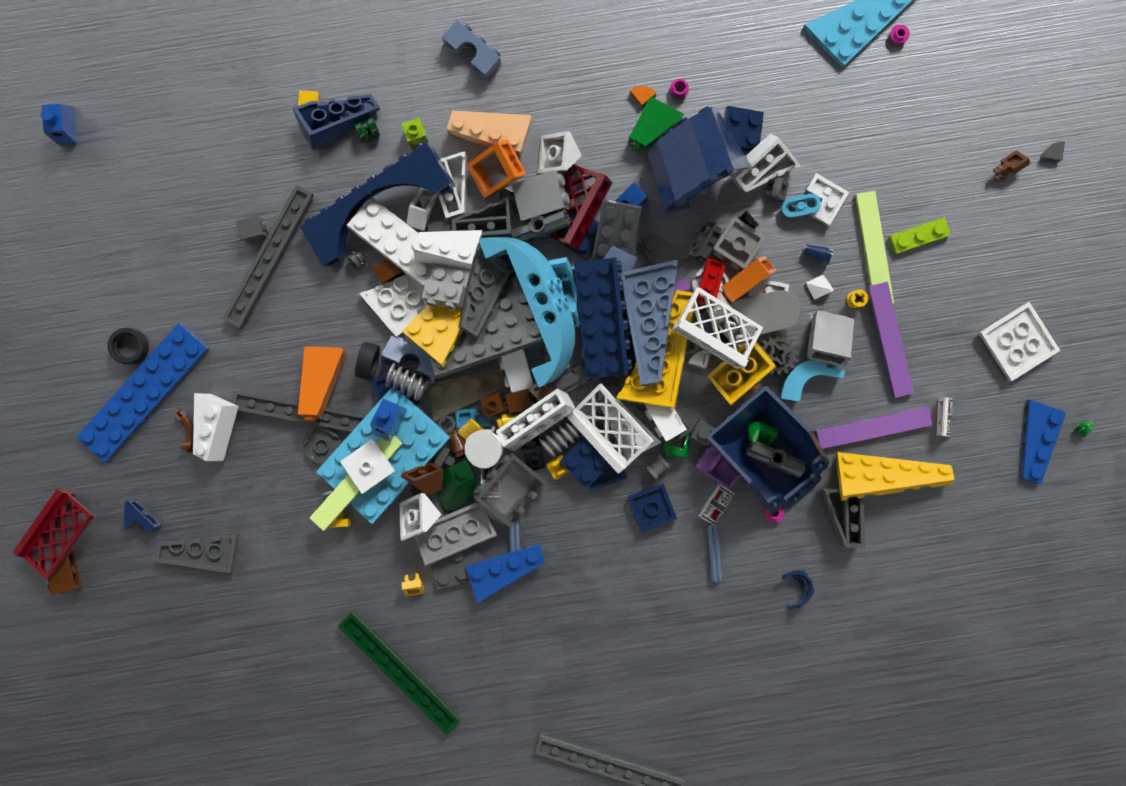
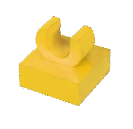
M562 454L546 463L555 480L569 473L559 462L563 458Z
M343 511L329 528L352 526L351 518L345 519V511Z
M415 573L416 578L413 581H410L409 576L405 575V582H402V591L406 597L425 594L424 585L418 573Z

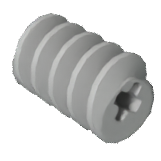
M394 363L390 367L385 379L386 387L389 388L393 385L394 391L400 388V394H404L407 391V397L409 398L414 394L415 401L422 397L429 383L428 380L424 384L422 376L416 380L415 373L409 377V370L403 374L402 367L395 370Z
M563 421L564 428L557 425L558 432L552 429L551 437L544 434L545 441L538 438L548 454L555 457V450L563 452L562 445L569 448L568 441L574 444V437L582 439L581 432L572 422L569 424Z

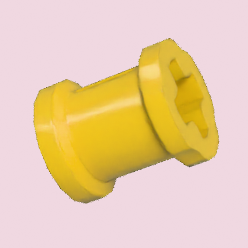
M855 290L847 295L846 303L850 308L862 307L868 302V295L863 290ZM855 296H859L857 303L854 301L856 299Z

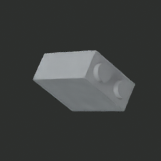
M552 170L512 184L521 221L528 223L535 216L544 217L561 209L569 210L568 204L570 199L564 190L565 179L560 172Z
M817 310L811 319L807 359L845 367L851 358L854 319L844 315Z

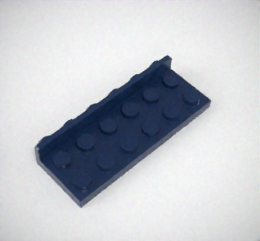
M615 256L608 259L574 262L586 379L629 375V370H632V360L627 358V351H630V341L625 339V331H628L627 319L623 320V312H626L625 300H621V292H624L623 280L619 281V273H622L621 261H617Z

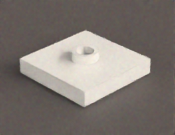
M371 439L340 461L362 494L395 472L374 439Z

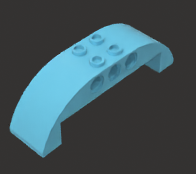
M509 237L479 239L486 258L509 255L552 360L531 369L538 387L557 380L568 366L575 345V327L569 308L570 302L563 294L560 279L556 277L547 259L536 248L526 242Z

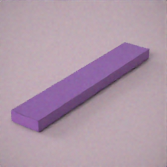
M888 282L867 286L893 398L913 394V387Z
M923 407L815 430L821 448L824 449L932 426L933 424L929 407Z

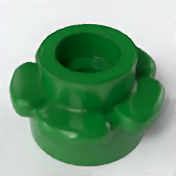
M1084 420L1076 427L1078 429L1077 434L1079 433L1085 437L1095 428L1092 424L1093 421L1087 422Z

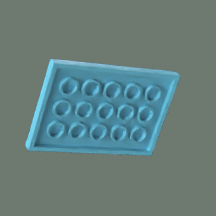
M393 386L316 471L336 489L348 475L340 461L371 439H374L376 443L379 441L380 437L373 435L370 423L381 401L386 399L406 408L407 411L395 433V436L403 445L388 460L395 472L364 494L360 492L350 503L371 524H374L409 485V483L401 478V473L421 465L425 466L451 438L406 395L400 394L399 389L394 391Z

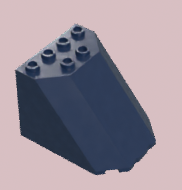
M706 106L689 119L687 117L683 118L677 123L678 126L672 130L670 128L661 134L662 138L652 144L648 151L666 214L689 210L692 207L688 200L718 180L724 179L735 171L752 168V165L716 107Z
M767 386L758 390L751 399L744 402L737 411L727 416L723 423L712 429L709 435L706 436L712 446L770 513L776 512L780 507L787 509L793 506L822 479L821 472L827 469L830 463L813 431ZM760 421L776 428L778 434L769 446L774 449H782L786 454L804 461L806 467L801 477L797 478L779 469L769 468L765 463L746 456V449L750 443L748 426ZM777 455L773 458L775 463H778Z

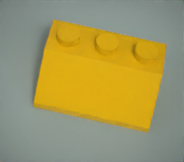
M757 342L747 358L749 361L746 367L736 369L723 361L707 375L730 405H733L776 368L771 358ZM744 344L737 349L742 355L746 350Z

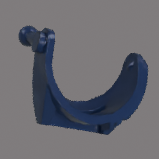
M794 570L782 574V579L790 576L797 579L802 589L800 601L794 605L788 604L789 610L803 607V604L807 603L814 594L815 589L813 588L812 580L808 577L809 574H806L805 570Z

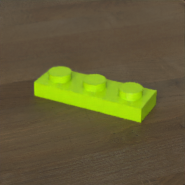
M943 217L889 236L894 254H898L950 236L951 233L946 219Z

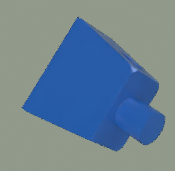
M65 104L42 105L41 118L43 120L44 133L56 144L77 143L74 107Z
M633 182L615 201L642 206L649 198Z
M383 399L370 423L373 435L391 442L407 409Z

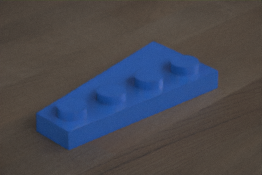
M1028 399V413L1025 417L1026 435H1024L1023 440L1025 447L1024 453H1022L1020 478L1042 484L1066 412Z
M540 543L466 565L476 602L482 601L544 564L545 558Z

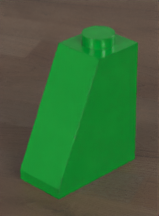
M650 96L629 136L628 142L637 150H646L662 137L661 134L670 128L673 129L682 120L684 113Z

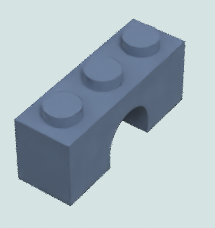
M456 20L442 36L443 43L457 55L466 48L474 49L477 53L471 61V66L487 80L501 64L500 53L493 47L490 49L480 35L475 36L466 23L463 22L461 24Z
M391 336L381 354V363L390 367L394 363L395 369H398L405 361H415L419 365L416 378L419 379L422 376L423 381L427 382L429 380V383L434 385L437 378L433 371L430 356L417 345L409 344L400 337L395 338Z

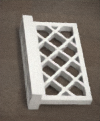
M699 287L695 288L681 317L672 328V330L736 369L746 367L749 361L747 358L763 329L759 324ZM698 294L705 298L706 306H697L696 298ZM711 306H719L723 316L714 318ZM707 308L710 319L702 321L699 310ZM695 311L696 323L692 324L685 320L689 312ZM733 315L737 317L739 326L731 328L728 316ZM724 318L727 329L718 331L715 320ZM711 321L714 333L708 334L705 332L702 323ZM748 325L756 329L753 336L747 338L744 328ZM740 328L743 339L734 341L732 330ZM727 331L730 343L724 344L721 342L719 333ZM744 341L746 350L743 355L737 351L735 343Z
M599 384L575 408L576 410L566 416L618 474L625 470L631 462L654 442L602 384ZM599 391L605 395V403L596 402V394ZM585 405H592V416L585 415L581 409ZM596 406H605V416H596ZM609 406L617 408L618 417H609ZM596 419L605 420V430H599L596 427ZM609 420H618V431L609 430ZM622 421H628L631 424V432L622 431ZM609 434H618V444H612L609 441ZM622 434L631 435V445H622ZM635 435L642 436L647 442L643 446H636ZM622 448H631V458L626 460L622 455Z

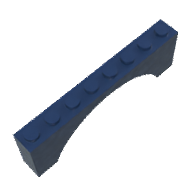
M428 143L419 144L415 147V151L410 154H404L397 163L384 167L383 172L369 177L365 184L354 187L350 194L337 198L336 203L322 208L318 215L311 216L304 221L305 223L300 228L322 266L331 267L345 258V241L349 229L347 224L371 197L387 189L399 186L420 187L441 196L456 186L432 145Z

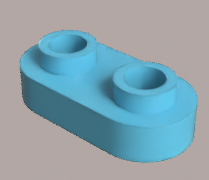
M816 194L789 198L784 201L782 211L788 218L814 214L820 210L821 200ZM811 201L815 202V206L812 208L808 207V203ZM795 206L796 210L794 212H790L789 207Z

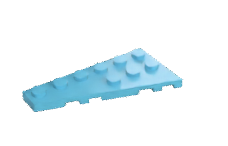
M855 0L806 23L803 27L843 68L913 0Z

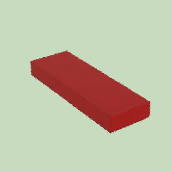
M707 258L699 288L717 298L726 263ZM698 294L696 303L706 306L705 298Z

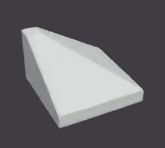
M824 275L805 283L813 300L834 291Z

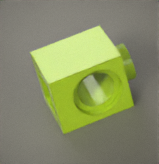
M420 118L401 124L410 147L428 142Z

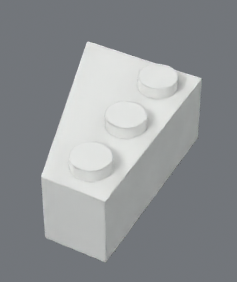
M769 134L746 155L752 168L735 171L729 176L740 189L748 192L768 182L769 179L781 176L784 172L792 168H798L801 165L779 137Z
M465 151L440 159L456 185L439 196L445 217L451 221L456 217L466 214L467 155Z
M482 230L419 232L414 247L415 260L432 265L469 269L472 271L476 252L481 246L479 239L482 238Z
M524 349L498 359L501 370L505 369L507 375L504 377L506 388L510 387L512 393L531 388L534 385Z
M194 393L193 455L205 461H224L239 406L213 394Z
M616 399L654 440L645 450L661 443L619 399ZM602 406L600 409L605 416V406ZM609 406V417H618L616 407ZM609 420L611 430L618 431V420ZM622 421V431L631 432V424L628 421ZM613 434L618 443V434ZM622 434V445H631V435ZM635 435L636 446H643L647 442L642 436ZM622 448V453L626 460L631 458V448Z
M644 404L647 408L644 411L650 421L654 420L657 425L654 429L660 438L664 437L666 442L687 430L675 409Z

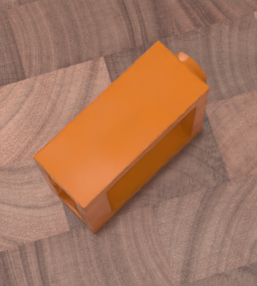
M509 140L495 143L466 164L484 199L495 196L526 175ZM494 153H496L508 176L495 186L492 185L481 164Z

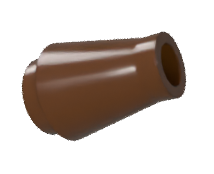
M458 430L449 432L452 456L455 459L466 457V442L463 437L458 434Z

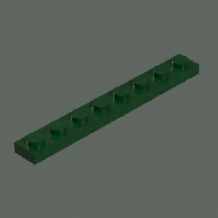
M353 611L338 625L446 735L460 723L461 719Z

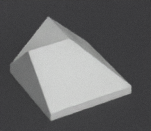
M569 131L541 136L538 174L552 170L558 172L567 171L582 156Z
M420 493L399 503L401 541L427 532L442 515L425 493Z

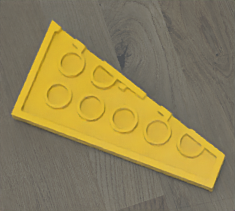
M427 305L402 332L444 368L449 353L455 347L454 343L463 332V330L458 328L462 309L450 310L440 305H437V307Z
M676 290L674 294L662 382L642 387L636 362L632 373L625 381L623 389L616 397L617 399L675 409L688 339L672 330V328L681 317L693 292ZM694 311L689 312L685 320L692 323Z
M837 452L836 455L841 501L855 496L857 498H864L865 495L869 494L878 496L899 493L910 488L919 490L924 486L931 488L952 485L955 480L951 465Z

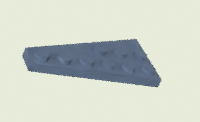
M678 260L620 273L621 280H623L624 297L642 387L662 382Z

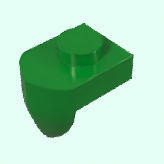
M760 421L748 426V438L752 444H756L758 441L769 446L778 434L776 428Z
M686 434L681 448L663 443L661 450L665 451L664 455L675 458L676 455L687 458L690 450L689 435Z

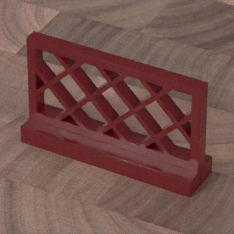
M573 164L564 176L565 185L563 186L564 190L570 187L572 194L568 196L575 203V206L566 210L567 214L576 210L577 216L571 220L570 226H567L568 233L565 238L560 237L559 230L552 232L550 238L577 250L613 182L605 174L600 172L598 174ZM574 171H579L581 177L572 181L571 176ZM592 177L596 178L594 184L587 187L585 180ZM582 182L584 189L575 192L574 185ZM586 194L585 201L578 204L577 197Z
M59 488L55 490L13 551L17 557H23L46 580H51L95 516L74 497L75 494L71 490ZM71 502L72 511L66 513V507ZM78 513H83L86 517L82 523L78 524ZM72 515L73 525L67 526L66 516ZM61 517V527L55 529V523ZM73 528V536L67 540V529ZM61 531V541L56 542L55 532ZM50 533V543L44 544L45 537ZM62 544V552L56 556V545ZM50 547V557L45 558L44 548ZM38 549L39 559L34 560L32 556ZM50 560L51 567L47 572L45 570V561Z

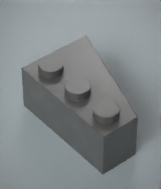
M508 196L494 204L490 203L482 209L473 210L452 219V231L482 230V238H512Z
M819 488L839 544L845 548L865 547L864 498H857L855 496L841 501L840 488Z

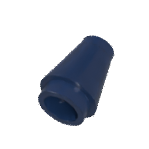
M807 244L803 255L822 265H829L834 250L826 246Z

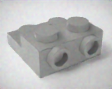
M734 216L711 251L714 252L713 256L717 260L722 262L726 260L730 263L729 267L739 272L749 265L766 237Z
M434 264L430 280L426 279L421 298L426 302V305L431 307L440 305L450 310H456V308L463 309L472 271Z

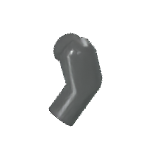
M503 189L499 193V198L503 200V198L508 196L509 202L512 203L514 214L519 213L514 192L510 189Z

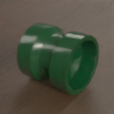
M373 117L368 118L364 123L359 122L355 124L362 142L367 141L369 137L380 135Z

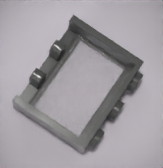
M509 452V454L502 456L498 467L488 473V479L476 487L473 497L507 526L512 528L513 524L511 521L517 514L522 515L525 511L523 506L529 499L534 500L537 497L536 491L542 484L547 486L548 483L512 452Z

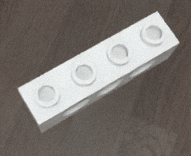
M556 389L496 430V433L504 448L516 451L576 409L568 394Z

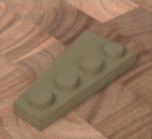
M501 368L437 381L434 385L428 383L427 390L434 421L504 388L505 383Z

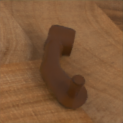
M176 409L175 418L186 429V441H181L180 447L184 452H192L194 426L184 410Z

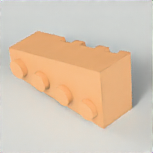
M452 111L447 131L451 136L489 148L497 142L509 140L516 155L521 157L531 128L532 115Z

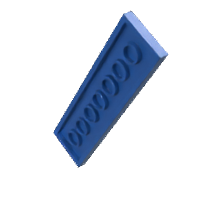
M178 323L76 438L104 463L108 462L209 348L181 323Z

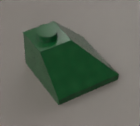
M467 460L443 471L442 490L438 491L437 494L446 512L474 499V490L478 485Z

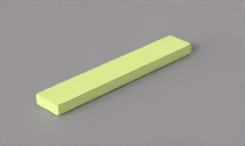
M876 192L859 193L855 195L869 283L871 286L888 282L894 304Z
M395 435L391 442L382 438L377 442L388 460L403 445ZM349 474L310 517L323 531L327 530L360 493V490Z

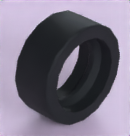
M120 328L114 331L107 343L110 356L122 364H136L142 361L147 356L149 350V342L146 336L141 331L133 328ZM125 335H132L138 340L139 348L132 357H124L118 350L119 341Z
M368 342L362 344L355 366L356 377L367 380L373 379L380 358L379 345Z

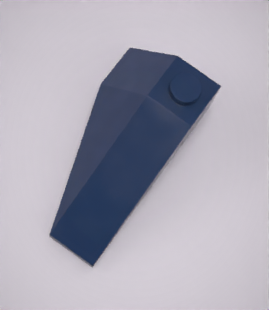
M371 94L351 96L346 100L335 101L334 98L329 99V102L323 103L310 101L293 108L303 136L312 150L333 142L354 128L356 123L363 122L380 110L379 105Z

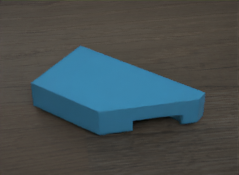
M476 409L455 411L456 429H460L471 418L481 427H492V423Z

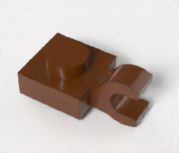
M1017 150L1000 160L1001 165L993 169V172L997 174L994 179L998 182L1004 181L1010 172L1016 174L1030 165V159Z

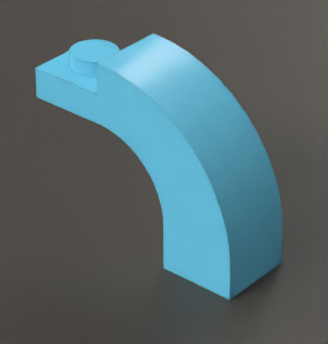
M567 257L548 261L549 264L552 266L556 277L562 283L563 294L570 302L569 308L573 317L574 327L581 326L575 267H571Z
M810 360L802 362L785 375L779 387L778 397L782 400L800 402L803 386L808 379L815 375L843 379L845 371L839 370V366L828 365L826 367L827 363Z

